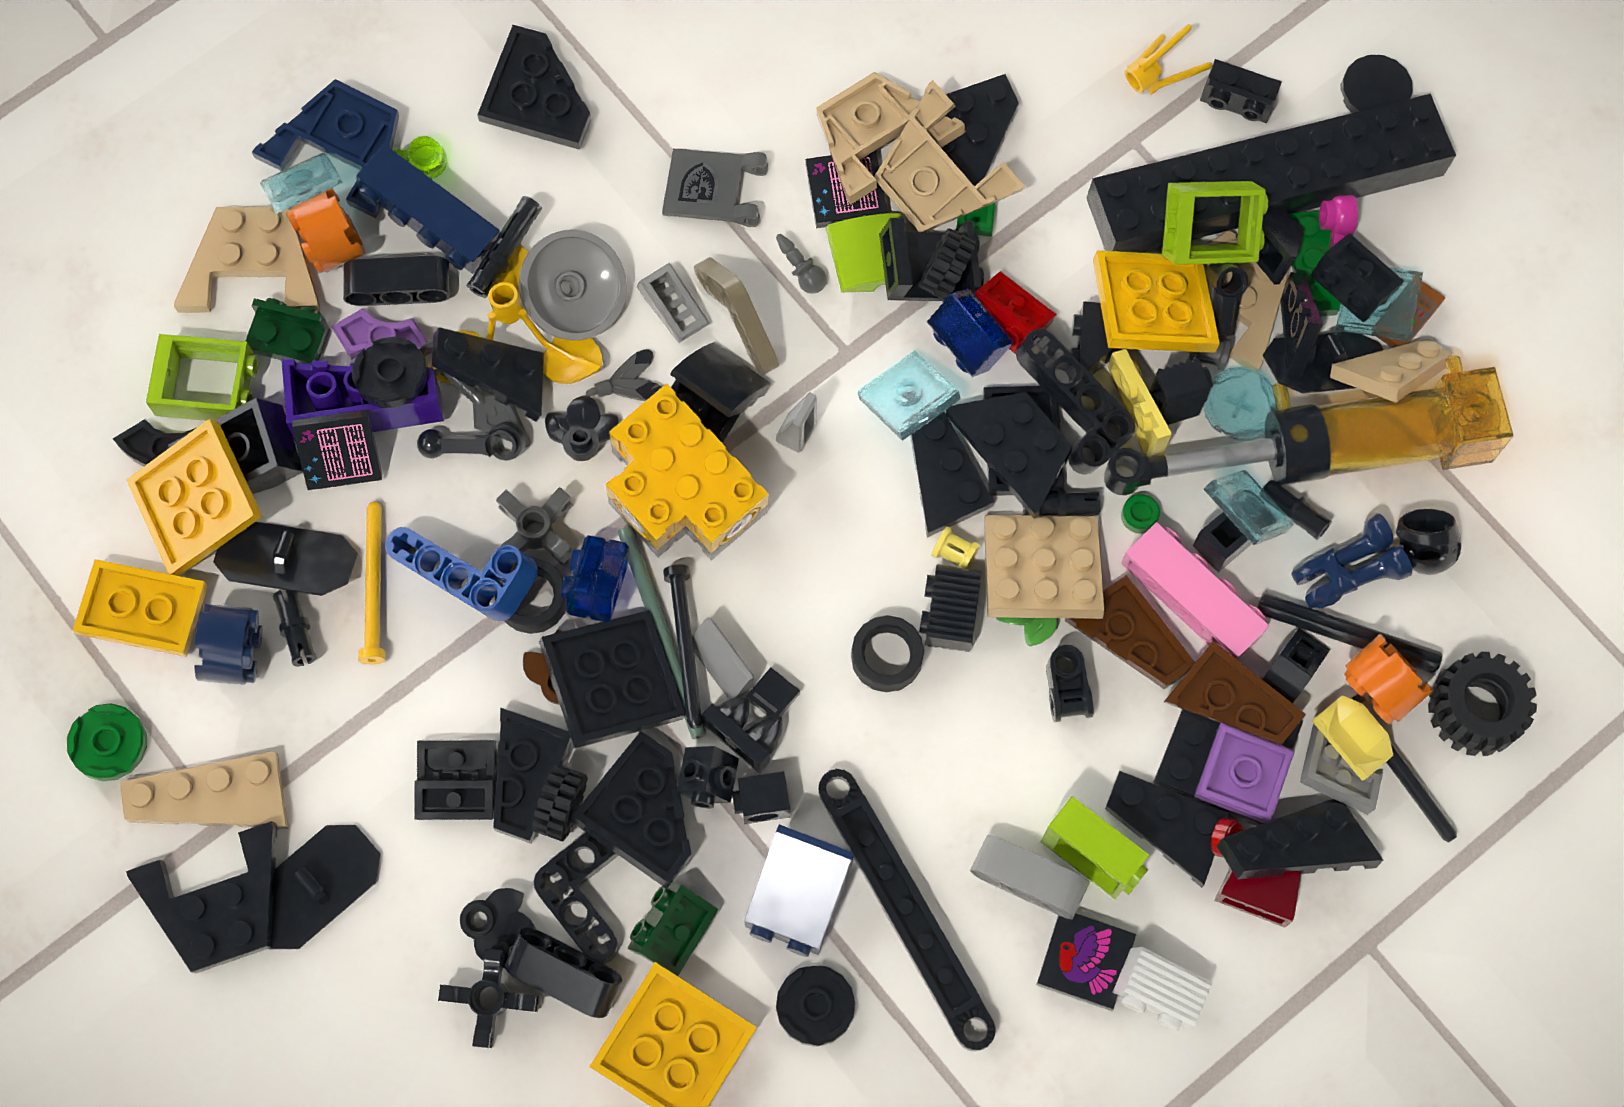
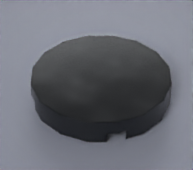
M1367 55L1356 59L1347 68L1340 84L1344 97L1343 102L1352 113L1411 98L1413 93L1412 79L1407 69L1397 60L1385 55Z
M399 337L380 338L373 341L372 346L366 350L363 348L357 354L352 366V379L360 396L371 405L382 408L401 407L414 401L424 390L428 381V364L423 353L410 340Z
M806 966L799 968L786 977L778 990L776 1012L779 1024L790 1038L802 1045L819 1047L831 1044L846 1033L853 1021L855 1000L852 987L842 974L830 967Z

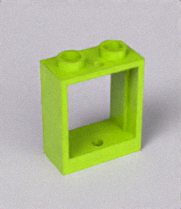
M1252 181L1168 183L1162 255L1175 265L1258 262L1259 251L1264 246L1262 221L1263 214L1268 209L1266 190ZM1241 196L1237 244L1191 245L1195 197Z
M159 334L146 404L155 416L204 421L208 419L215 420L252 400V392L249 390L251 377L255 378L257 375L258 357L254 355L246 341ZM181 358L237 363L230 405L173 400Z
M1073 796L1070 797L1047 827L1040 841L1115 900L1122 891L1130 895L1149 870L1142 865L1148 858V853Z

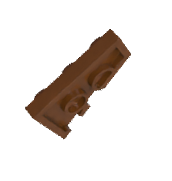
M1127 575L1103 591V619L1065 618V622L1164 690L1186 675L1196 663Z
M1214 641L1164 701L1166 704L1220 724H1226L1278 745L1283 744L1306 715Z

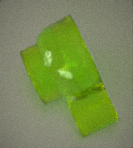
M429 136L415 138L408 150L393 149L394 152L431 179L440 176L447 167L448 160L444 148L439 142Z

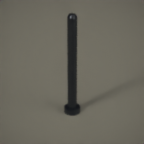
M677 564L664 568L663 575L664 581L671 585L687 724L690 728L696 729L701 727L703 720L685 581L690 579V569L687 565Z
M1359 694L1350 698L1359 703L1366 701L1365 697ZM1391 744L1393 756L1386 763L1441 838L1448 843L1457 838L1456 830Z

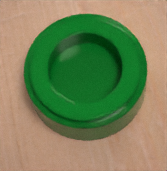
M1137 494L1128 498L1121 511V519L1124 526L1138 534L1146 533L1158 522L1160 517L1158 503L1152 497L1145 494Z

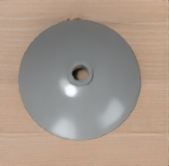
M563 230L542 238L530 249L521 266L519 292L527 314L541 330L559 339L576 341L597 336L616 321L625 303L627 281L622 262L612 247L604 240L586 231ZM563 281H567L571 286L569 294L564 293L561 289Z

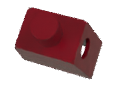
M1230 869L1214 901L1286 928L1293 922L1295 917L1301 874L1300 871H1286L1282 876L1237 879Z

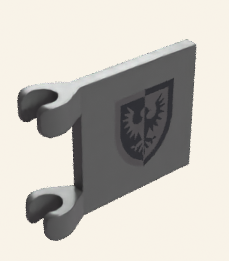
M673 148L662 208L663 216L728 221L747 227H757L760 221L758 206L755 204L736 205L741 172L744 171L756 176L766 175L768 172L766 154L761 152L732 154Z

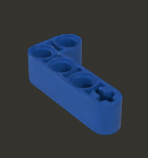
M396 528L388 535L385 542L386 552L391 558L490 619L498 622L511 618L538 574L536 562L524 552L511 545L498 548L481 572L410 528ZM412 546L418 549L414 556L409 553ZM440 561L439 566L434 570L435 565ZM518 562L516 569L510 573L512 566ZM469 577L467 584L462 588L464 580ZM497 595L496 601L490 605L491 599Z

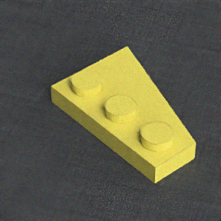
M1126 349L1114 352L1111 355L1108 370L1123 407L1134 419V434L1140 449L1148 457L1163 455L1172 433L1141 378L1140 368L1136 360L1131 359Z

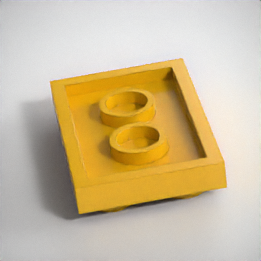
M94 559L72 631L80 636L187 657L208 585L205 581Z

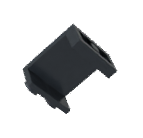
M890 218L879 233L887 300L970 302L976 291L984 283V271L982 267H979L977 255L980 241L978 235L974 233L973 220H966L958 230V233L975 241L974 250L966 264L965 270L961 274L959 282L956 283L948 299L944 301L918 287L925 267L944 233L906 232L904 218Z

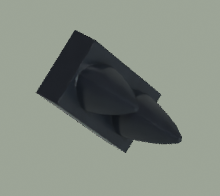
M747 697L731 698L718 706L712 703L702 713L703 725L760 774L770 763V755L778 745L783 728L782 717L762 720L744 731L743 727L747 722L750 708Z

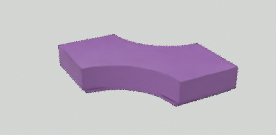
M363 308L331 326L351 360L356 358L363 348L366 350L373 345V341L380 338L399 337L407 339L414 343L418 349L428 342L413 318L398 323H388L373 318ZM428 350L425 356L432 353L433 350Z

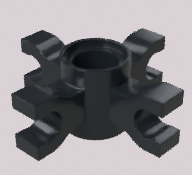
M485 949L482 980L475 983L471 988L440 984L438 1001L469 1004L471 1010L477 1014L472 1043L474 1047L493 1048L496 1016L502 1014L506 1009L538 1012L540 996L510 993L507 987L501 983L506 951ZM491 986L498 992L499 1000L493 1009L486 1010L480 1003V994L485 988Z

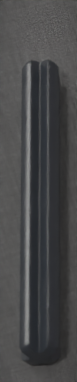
M1267 593L1262 594L1257 608L1265 617L1360 649H1364L1381 634L1387 642L1383 646L1385 649L1392 644L1412 666L1432 673L1439 669L1442 662L1443 654L1440 651Z

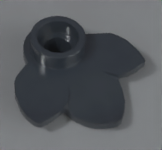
M587 395L579 396L572 400L567 407L566 413L549 412L545 417V427L549 438L561 443L565 453L576 461H587L594 457L600 443L610 440L609 431L619 424L618 415H600L596 401Z
M500 888L492 892L486 900H475L468 903L461 911V929L468 937L474 939L475 952L482 961H484L485 949L506 951L505 965L510 953V946H513L519 929L526 927L536 929L532 920L524 913L518 911L523 902V892L512 888ZM478 912L484 913L487 917L486 925L481 928L477 927L474 923V916Z

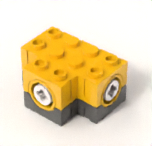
M667 383L609 431L612 453L620 462L623 461L627 466L620 475H615L605 484L608 502L658 558L668 550V547L674 541L677 542L687 534L694 543L697 542L702 547L704 554L712 561L767 513L769 493L752 479V475L735 456L732 457L726 451L724 444L710 429H706L702 425L700 418L684 401L681 402L678 399L676 392Z

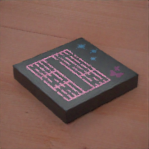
M876 150L860 160L873 177L879 169ZM832 156L805 159L816 229L851 218L887 214L884 192L878 183L875 190L850 205L846 199Z
M368 409L292 421V429L308 491L382 480V469Z

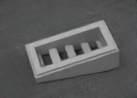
M670 262L639 281L637 285L638 290L678 343H681L710 324ZM666 281L669 287L657 294L654 288ZM675 292L678 298L664 305L661 300ZM681 304L686 306L687 309L675 317H672L669 313ZM690 315L696 319V321L683 329H680L677 323Z
M809 392L788 413L776 434L777 443L798 453L803 450L817 424V398L815 394Z

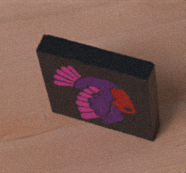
M1075 913L1073 919H1067L1058 915L1036 985L1113 1011L1118 997L1117 994L1113 993V990L1130 949L1133 947L1136 934Z

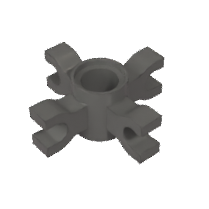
M559 487L542 507L528 506L525 508L506 489L496 499V502L499 504L498 508L516 523L518 531L500 547L511 545L522 552H525L528 548L533 550L544 548L564 566L574 555L571 552V546L553 532L552 524L573 506L569 501L571 497ZM533 522L544 524L543 529L536 534H530L525 531L527 526Z

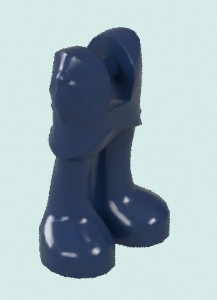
M1377 513L1370 516L1364 522L1363 534L1358 539L1340 549L1334 550V548H1331L1325 553L1304 562L1291 575L1297 585H1303L1323 574L1326 575L1329 583L1318 587L1305 596L1309 608L1323 609L1324 607L1334 605L1343 595L1356 591L1358 587L1382 578L1393 580L1406 579L1412 576L1413 569L1407 554L1400 546L1388 549L1375 560L1350 572L1344 568V566L1359 559L1381 552L1393 544V533L1387 520Z

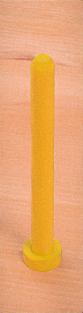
M370 502L368 504L366 516L364 648L358 651V661L363 664H381L385 662L386 651L380 648L382 507L379 502Z

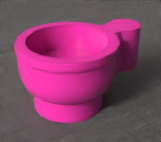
M1353 195L1336 196L1331 201H1322L1320 205L1319 225L1322 230L1331 231L1329 248L1331 249L1349 233L1353 235L1356 230L1358 206L1357 200Z

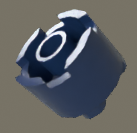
M204 605V612H200L195 640V648H199V657L202 658V665H194L197 681L241 685L255 683L257 660H253L254 648L261 647L263 629L262 625H258V610L248 607Z

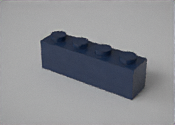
M385 144L378 149L356 175L358 193L366 202L373 206H376L378 203L388 211L387 214L392 221L401 227L407 225L417 232V238L424 245L431 249L437 247L446 254L445 258L458 270L465 268L474 274L482 262L481 256L483 252L490 249L500 233L497 227Z

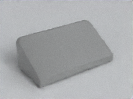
M706 618L692 636L694 653L728 699L740 697L754 687V674L713 619Z

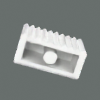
M1144 947L1130 949L1113 993L1123 998L1122 1004L1127 1008L1140 1013H1144L1145 1009L1158 1015L1156 1021L1159 1024L1179 1031L1180 1027H1194L1196 1025L1212 982Z

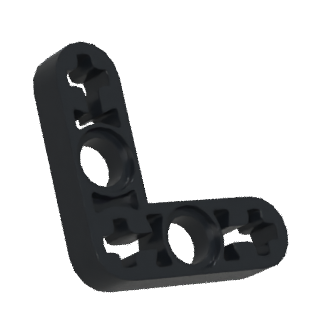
M585 833L542 866L535 874L533 882L540 899L582 953L605 964L616 956L618 941L613 931L578 887L619 855L604 845L603 849L607 854L601 857L597 846L590 842L593 837ZM580 849H588L594 854L593 864L587 869H577L572 864L573 855ZM547 875H550L552 878L562 877L558 884L566 896L570 890H573L575 893L565 898L557 908L553 906V903H557L560 900L553 890L548 889L545 892L542 890L546 885L544 878ZM572 904H581L587 909L586 919L579 925L569 924L565 920V911ZM594 920L599 923V925L592 927L596 935L600 939L606 937L610 939L606 944L608 951L605 954H602L600 951L590 952L594 945L586 933L581 939L577 937V934L588 930Z

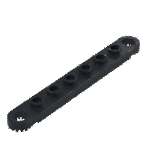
M836 768L829 770L822 776L819 782L818 793L820 800L849 851L854 853V860L956 1040L964 1049L977 1052L986 1049L995 1037L996 1027L994 1020L991 1018L981 997L855 778L844 769ZM836 779L843 780L849 787L848 795L840 800L831 798L826 790L827 785ZM977 1019L983 1022L987 1030L986 1037L979 1042L968 1040L964 1033V1025L967 1021Z

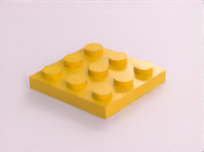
M1096 251L1093 264L1108 348L1216 352L1220 342L1203 264L1175 265L1162 254Z
M208 419L126 479L167 572L171 575L180 576L263 517L219 422Z
M654 962L589 1067L651 1107H708L757 1026L657 962Z

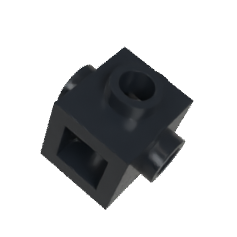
M716 746L685 747L676 792L690 798L691 804L700 808L711 809L714 808L715 803H731L739 758Z

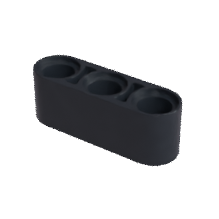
M415 256L354 259L344 263L343 300L347 304L354 306L443 302L449 298V261L443 257Z
M529 927L519 929L504 965L505 970L513 977L594 1018H604L608 1015L623 980L621 975L613 968L542 931Z

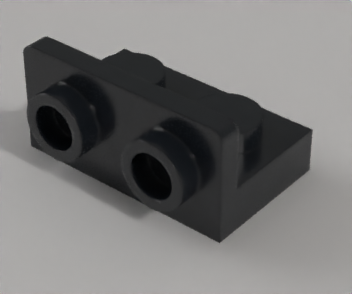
M1215 59L1200 101L1207 103L1214 109L1228 110L1242 115L1243 118L1249 121H1260L1267 124L1282 81Z
M1350 233L1324 253L1311 273V277L1361 322H1366L1377 307L1398 291L1404 283L1403 279Z

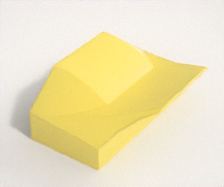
M1342 695L1311 720L1362 781L1393 756L1389 734L1362 703Z

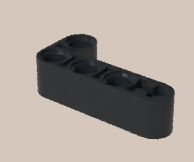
M1035 329L1020 342L1016 349V358L1019 364L1086 432L1072 446V452L1068 461L1071 468L1077 473L1083 475L1091 474L1106 463L1111 455L1132 437L1135 432L1134 419L1052 333L1044 329ZM1036 345L1041 349L1037 354L1031 350ZM1051 358L1053 362L1047 368L1044 364ZM1059 369L1066 372L1069 377V383L1060 382L1056 377L1055 370ZM1087 396L1091 398L1094 402L1095 410L1085 408L1081 397ZM1108 422L1114 423L1119 427L1120 437L1110 434L1107 427ZM1082 447H1088L1093 450L1096 457L1095 462H1090L1084 458Z

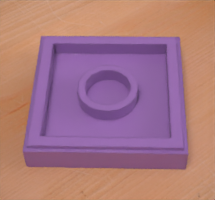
M1221 723L1215 735L1194 797L1261 823L1269 822L1272 820L1295 751Z

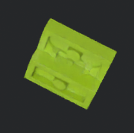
M901 213L862 216L827 225L825 229L841 293L874 292L879 285H885L879 233L890 218H902Z

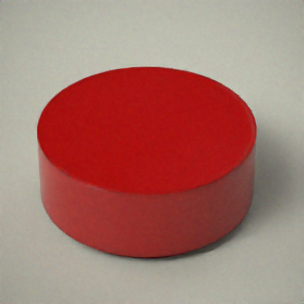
M1222 818L1217 822L1211 840V847L1215 856L1224 858L1216 847L1222 838L1243 831L1239 821Z

